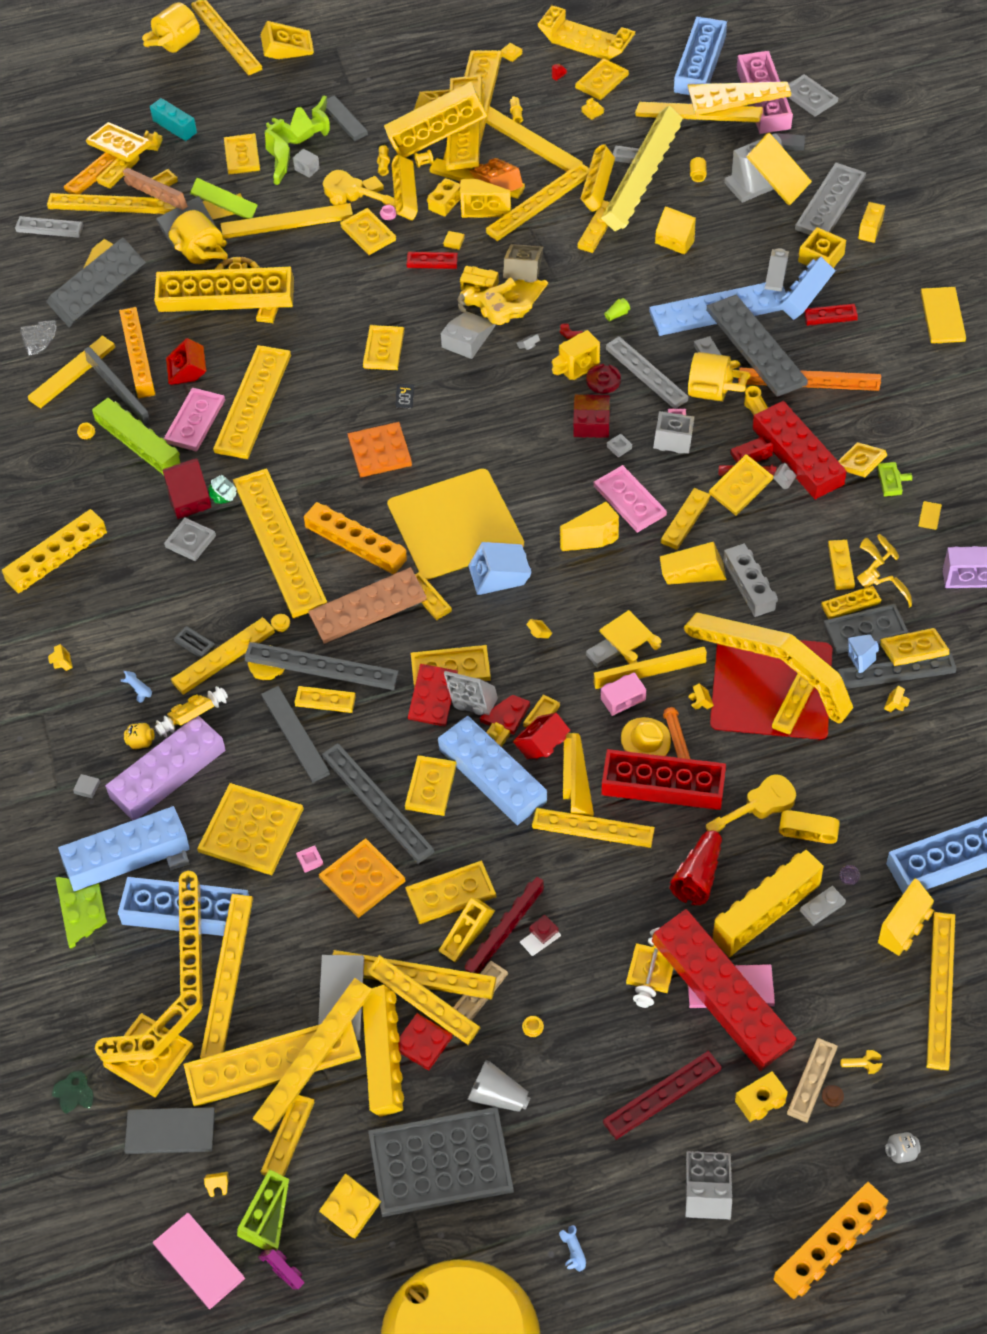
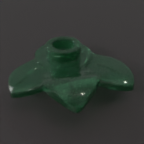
M80 1071L70 1073L65 1080L57 1082L53 1088L52 1096L60 1098V1106L65 1114L71 1112L78 1103L88 1109L92 1106L93 1090L87 1085L86 1075ZM79 1078V1084L74 1086L73 1080Z

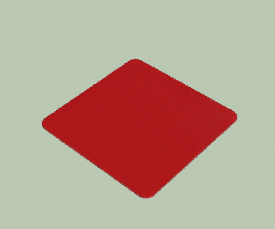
M799 640L829 666H832V646L829 643ZM717 644L712 697L714 706L711 709L710 725L713 729L822 740L828 735L829 716L818 690L814 687L791 734L788 735L773 729L772 723L798 673L780 658Z

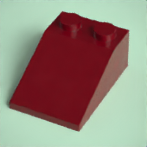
M575 395L573 437L609 438L610 395Z
M197 458L162 470L170 503L177 520L212 508Z

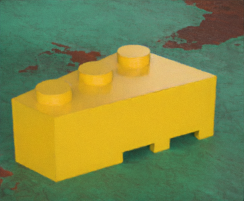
M714 542L660 556L662 575L667 584L726 580L724 563Z

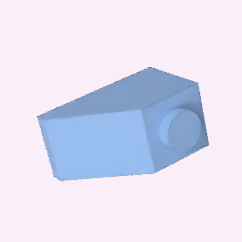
M870 634L848 638V655L858 672H864L876 661V652L879 651L877 641H874Z

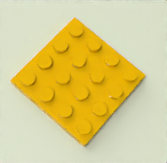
M230 783L197 848L198 852L273 875L304 810L303 805Z

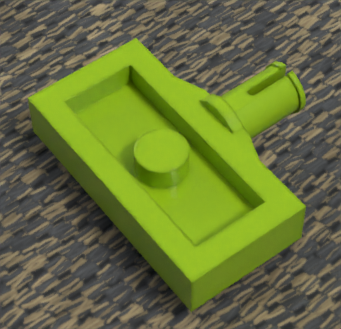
M896 462L880 463L877 465L883 495H902L901 482L912 481V473L901 474L897 469Z

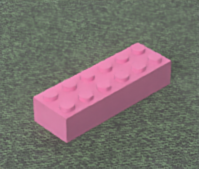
M769 51L738 55L737 72L741 83L780 82ZM786 97L749 104L750 107H763L760 122H756L760 134L791 129L793 114Z

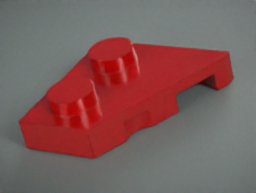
M511 695L492 708L489 715L483 714L480 717V722L489 726L497 722L509 730L510 734L514 735L530 707V701Z

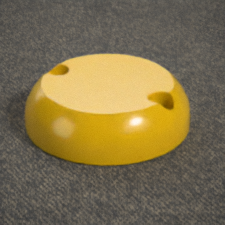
M457 1259L433 1264L422 1269L407 1280L396 1292L387 1308L381 1334H540V1326L529 1297L512 1277L504 1271L483 1262ZM415 1299L419 1304L413 1303L412 1300Z

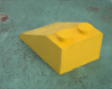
M270 21L266 22L261 32L264 56L284 59L313 55L314 50L310 31Z
M461 179L462 218L503 217L511 211L510 190L478 179Z
M604 502L560 526V549L562 551L604 547L607 544L614 543L618 539L619 515L607 502Z

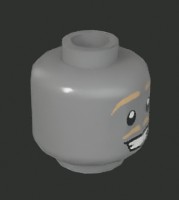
M909 1132L891 1135L885 1146L886 1154L896 1163L915 1160L921 1149L918 1138Z

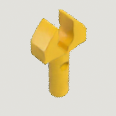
M866 1050V1055L863 1058L841 1059L840 1065L841 1067H864L868 1070V1074H875L882 1068V1063L872 1064L870 1061L881 1060L882 1056L874 1050Z

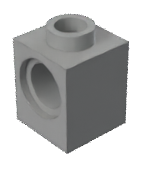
M302 149L293 157L294 169L309 178L320 169L318 156L305 149Z

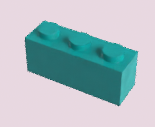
M160 98L150 106L152 120L184 141H187L197 133L194 118L166 100Z

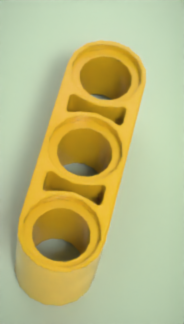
M786 810L781 813L779 833L786 837L833 844L838 839L840 822L833 817Z

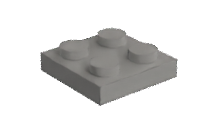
M184 518L164 544L166 548L196 561L215 538L216 533L205 526Z

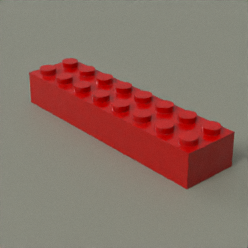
M687 909L653 933L651 942L760 1072L794 1046L797 1038Z

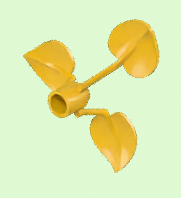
M878 534V540L887 550V554L882 558L875 545L868 538H865L861 542L860 548L869 552L876 560L867 570L857 576L859 582L864 588H867L873 583L878 585L884 581H892L903 593L910 608L912 606L911 594L897 577L889 576L878 579L880 573L877 571V568L883 565L890 555L895 560L899 559L896 549L884 536Z

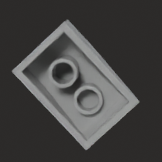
M466 311L451 320L441 332L442 348L472 359L496 324L491 323L486 318Z

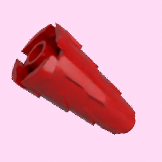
M707 831L700 837L695 848L691 849L685 862L681 863L670 881L671 885L669 888L672 894L684 903L687 900L693 901L691 905H703L709 899L722 843V837L717 831Z

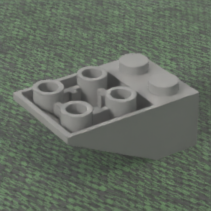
M447 671L444 672L454 708L461 711L474 712L477 715L490 714L498 699L495 686L481 679Z
M686 1151V1217L731 1220V1153Z

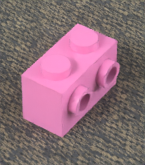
M634 672L621 677L613 683L604 685L601 688V700L613 716L645 701L646 688Z

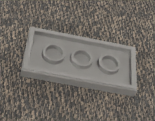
M322 955L318 1025L324 1021L354 978L363 983L364 955ZM362 1007L351 1021L356 1040H361Z

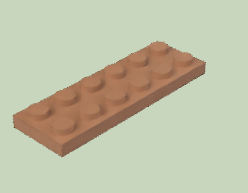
M410 567L308 612L323 644H326L423 602L427 598Z

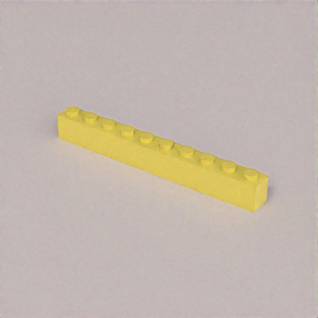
M670 105L659 112L601 218L614 231L620 228L624 229L628 225L629 217L634 214V208L640 203V197L646 192V186L652 181V175L658 170L657 166L664 158L663 154L669 149V143L673 141L675 132L681 127L680 123L683 118Z

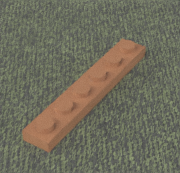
M126 168L123 170L124 180L127 185L181 210L188 207L182 192L132 169Z

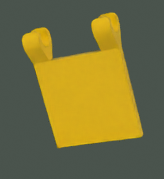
M629 610L599 631L625 657L629 664L637 663L636 659L638 656L632 650L644 642L648 641L654 650L661 647V639L649 631Z

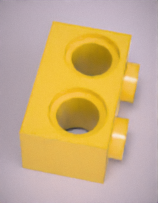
M445 178L428 195V210L445 217L461 199V184Z

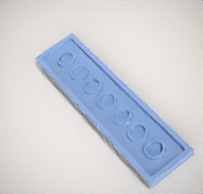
M766 283L652 306L649 312L659 336L717 324L706 311V305L736 294L754 316L780 311L782 309L779 305L783 301L781 298L786 292L784 288H782V291L765 289Z

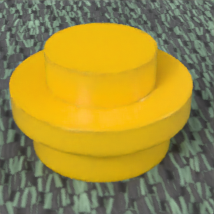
M90 423L80 424L77 430L78 436L81 439L92 438L95 435L94 426Z
M277 614L272 618L271 625L276 631L284 632L290 625V619L285 614Z
M530 1016L523 1021L522 1029L527 1036L537 1037L543 1032L544 1025L540 1018Z

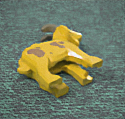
M511 277L505 283L480 292V288L476 289L469 285L461 291L457 298L458 308L461 312H466V309L463 307L464 305H476L481 308L483 317H487L491 323L496 325L508 323L510 319L519 318L529 312L532 304L528 298L523 303H510L512 300L519 299L518 292L510 291L506 293L512 289V286L516 285Z

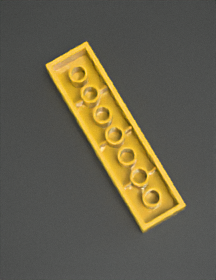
M291 267L156 272L155 303L158 312L293 307L294 276Z

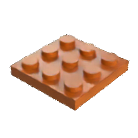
M399 422L347 433L360 478L412 466L411 457Z

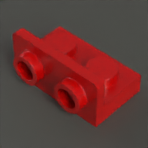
M763 437L731 449L730 454L736 463L746 454L755 462H759L772 456L774 445L772 443L767 444Z

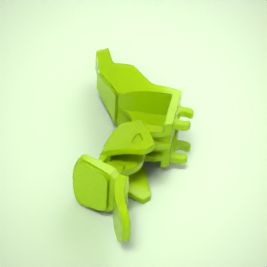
M323 95L320 103L312 109L311 120L305 111L298 107L293 115L291 125L284 123L282 119L277 120L276 118H272L273 125L266 123L268 128L265 130L266 150L275 157V172L273 175L275 185H279L285 173H287L290 160L289 143L297 145L319 131L324 136L328 135L330 125L329 119L325 114L327 96Z

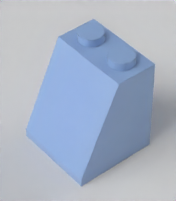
M482 542L468 565L478 595L522 586L531 575V568L528 565L522 544Z

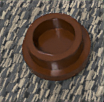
M829 1085L824 1088L822 1100L826 1105L836 1107L843 1102L844 1093L841 1088L835 1085Z

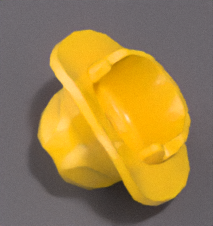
M646 717L635 718L623 727L621 744L627 752L666 756L670 749L671 736L669 730L662 722Z

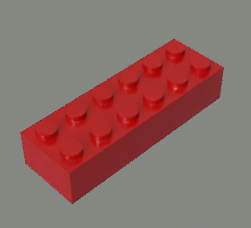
M784 401L754 415L753 430L759 437H763L767 444L772 443L774 445L773 453L796 474L795 478L814 499L845 485L846 469Z
M607 749L602 778V795L721 810L726 764Z

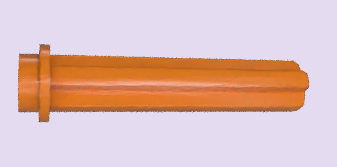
M674 707L664 710L663 717L667 720L678 758L690 759L677 717L679 713Z

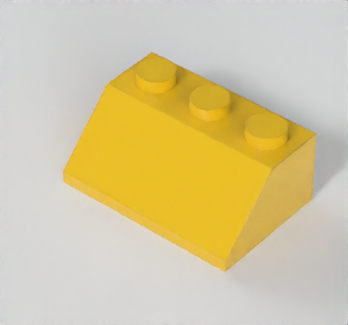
M914 878L883 922L878 940L880 945L899 956L903 950L907 951L913 942L911 940L914 934L919 935L924 926L922 924L925 919L928 921L934 912L932 909L934 900L916 878Z

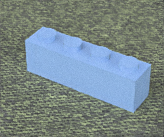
M822 257L816 261L813 259L807 265L808 270H804L798 278L800 280L795 281L791 285V291L786 292L781 298L783 301L779 307L793 320L805 311L835 272Z

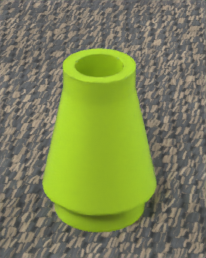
M624 298L618 299L604 315L608 321L627 314L630 310V305Z

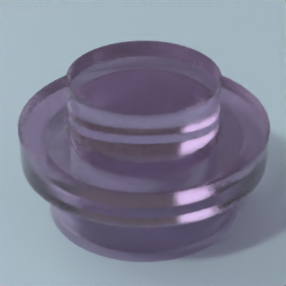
M846 865L840 870L839 878L844 884L854 885L860 879V872L855 866Z

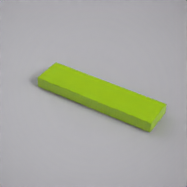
M196 178L190 192L191 195L199 196L200 199L245 219L253 218L258 206L199 178Z

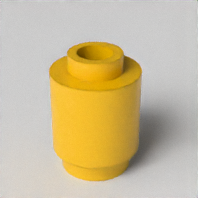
M696 157L690 161V176L694 182H702L707 175L706 160Z

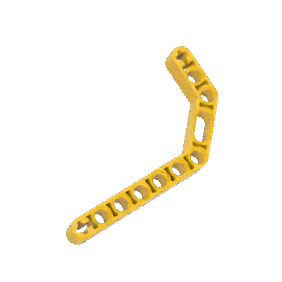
M695 613L684 626L685 632L690 637L780 658L818 690L829 718L837 723H842L853 709L840 674L792 634L702 613Z
M185 871L179 877L180 997L144 1035L100 1039L95 1045V1051L101 1061L105 1063L156 1058L202 1009L201 896L199 880L192 871ZM189 882L191 890H188L187 885H189ZM194 900L192 905H185L187 901ZM188 920H195L192 925H186ZM195 939V942L193 944H186L188 940ZM189 959L196 960L192 965L186 964ZM196 979L193 985L186 984L188 980ZM190 999L197 1000L194 1005H187ZM175 1015H182L181 1019L169 1032L160 1034L161 1029ZM154 1044L151 1050H145L146 1045ZM126 1046H133L131 1051L123 1052Z

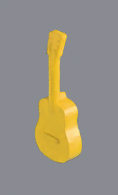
M343 170L332 171L323 181L324 193L328 197L329 190L334 187L346 193L347 201L354 202L359 197L365 195L380 200L385 205H392L395 209V198L363 188L362 180L353 178Z
M771 775L758 788L748 793L746 805L722 818L718 817L707 823L706 830L719 832L726 824L746 813H753L756 817L764 819L773 813L790 810L795 804L796 791L791 782L784 776Z

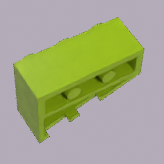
M270 1169L268 1170L238 1227V1237L264 1250H278L289 1183L288 1178Z

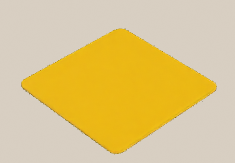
M478 469L395 496L387 502L418 571L427 580L468 567L482 542L522 544V547L524 546V540L489 471L486 469Z

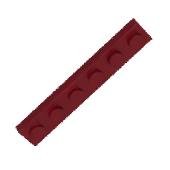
M536 877L533 882L530 881L526 885L523 895L515 899L513 908L509 912L504 913L499 926L491 930L488 940L485 943L482 942L474 958H470L467 961L465 972L480 974L544 891V880Z
M708 1050L605 1118L603 1124L615 1140H617L720 1072L722 1067Z

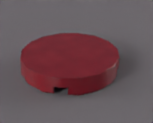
M598 364L587 372L586 384L589 389L599 394L614 392L621 383V374L612 365L604 366V364Z

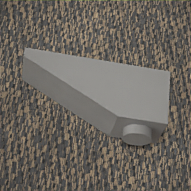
M781 248L772 249L765 289L782 291L789 251Z

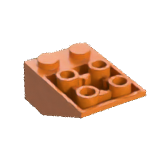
M498 158L491 159L486 164H479V167L470 170L475 179L508 189L510 192L523 187L519 168Z

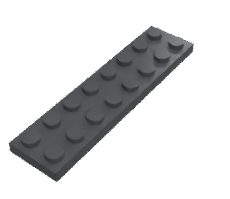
M737 294L706 305V311L776 397L807 385V378Z

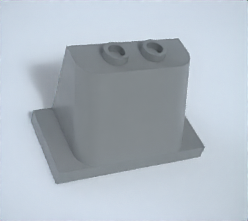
M776 133L772 134L776 141L782 146V141L780 137ZM760 140L734 150L732 175L725 178L724 183L741 203L774 190L746 157Z

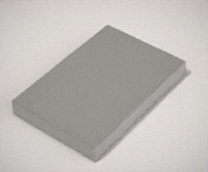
M805 74L788 84L791 90V96H788V98L815 117L838 102V97Z

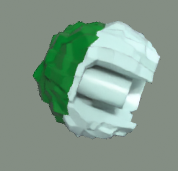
M221 475L211 480L208 494L215 504L229 503L236 496L237 488L225 476Z

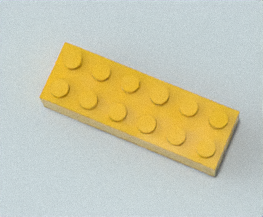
M469 82L384 125L397 154L406 158L487 117V114L472 83Z
M807 850L801 854L797 853L794 855L790 863L786 866H780L776 874L772 877H766L758 888L751 889L744 899L734 902L730 910L725 914H719L715 918L713 941L730 958L817 889L821 883L824 866Z

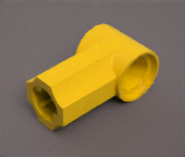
M750 386L746 389L744 405L751 410L753 416L768 408L761 397L760 388Z

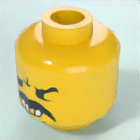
M147 723L131 724L124 732L125 743L132 749L148 748L155 738L154 730Z

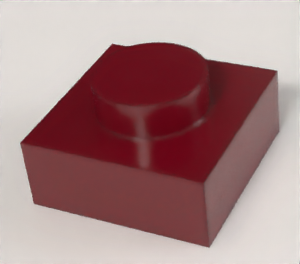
M544 914L529 927V931L544 944L559 932V928Z

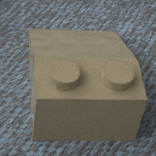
M510 244L504 257L503 278L509 279L511 277L514 281L520 279L525 282L537 281L544 247Z

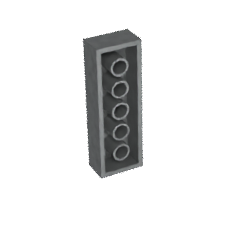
M122 237L52 293L46 303L70 328L139 272L146 262Z

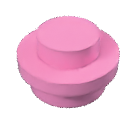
M385 205L380 211V216L384 220H392L397 215L396 209L392 205Z

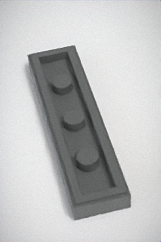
M335 95L327 99L326 111L354 141L368 135L365 127Z

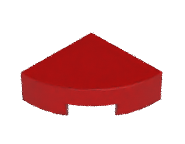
M555 64L552 66V79L555 81L567 74L566 68L562 65Z

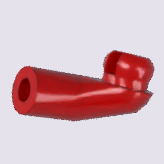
M567 323L560 325V334L568 340L583 333V331H571Z

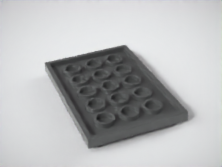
M498 1107L368 1131L378 1195L381 1200L382 1217L514 1192Z

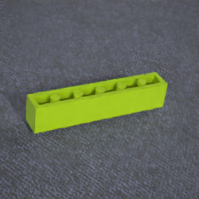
M107 398L92 409L95 421L160 473L163 474V469L180 464V454L175 447L169 446L152 429L146 428L129 411L123 410L116 401L113 402Z

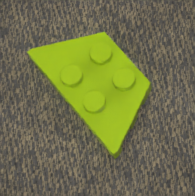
M57 877L56 883L67 941L71 949L76 946L75 943L84 936L87 938L95 929L104 925L107 919L99 883L73 891L68 878Z

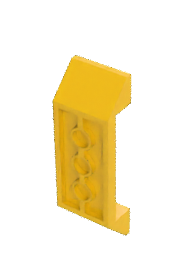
M551 6L538 23V27L551 43L606 60L621 54L635 35V31L623 27L614 35L566 20L565 9Z

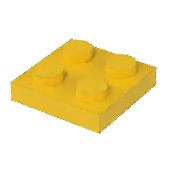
M857 442L838 462L848 473L866 477L887 454L886 450Z
M345 1174L319 1212L352 1238H356L381 1203V1200L349 1175Z

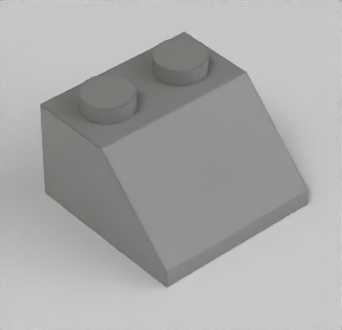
M659 411L653 448L661 451L668 450L689 454L694 416Z

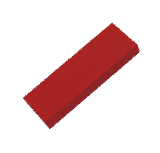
M408 252L407 268L457 269L458 253Z
M855 304L808 308L803 312L807 326L856 321L858 319Z

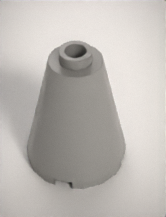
M485 1060L468 1100L520 1112L521 1108L524 1110L527 1108L531 1098L527 1096L528 1091L493 1063Z

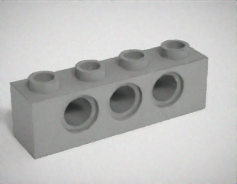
M745 543L724 550L723 562L754 617L774 611L778 601L777 595L770 589L768 579L762 575L760 565L754 561L752 551L748 550Z

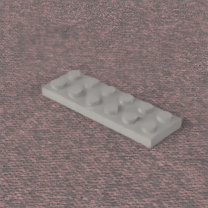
M835 163L796 223L795 230L811 235L818 227L831 233L865 179L866 172Z

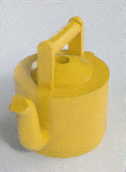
M177 2L152 18V31L144 34L142 39L145 47L163 46L169 52L176 53L197 38L200 33V27L192 11L186 5Z
M197 210L187 211L180 215L172 224L168 233L169 239L175 245V249L181 251L191 263L202 264L210 259H227V253L221 248L226 246V240L223 239L219 229L203 213Z
M695 352L689 375L688 395L695 398L723 402L728 390L740 392L746 390V383L750 378V373L734 370V368L740 366V362L736 360L730 361V356ZM733 377L741 378L739 384L732 383Z

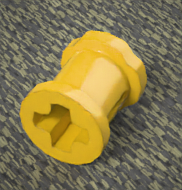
M431 150L420 154L414 153L417 168L424 164H433Z

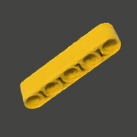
M604 144L600 145L593 154L581 195L582 202L591 212L598 210L602 205L615 156Z
M396 155L392 161L396 214L413 220L418 211L413 161Z

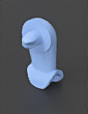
M123 672L126 678L121 679V682L129 683L135 689V692L138 693L137 701L139 703L143 702L145 697H151V689L141 682L134 672Z
M572 1225L568 1228V1233L562 1230L559 1235L561 1240L567 1243L571 1259L566 1262V1266L569 1265L567 1268H575L580 1272L585 1269L586 1259L575 1235L577 1229Z

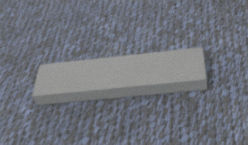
M19 216L15 230L21 233L80 238L84 225L83 222Z

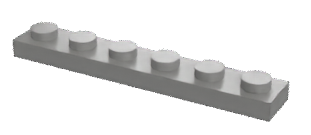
M617 337L606 344L608 352L671 407L676 409L688 401V395L621 337Z

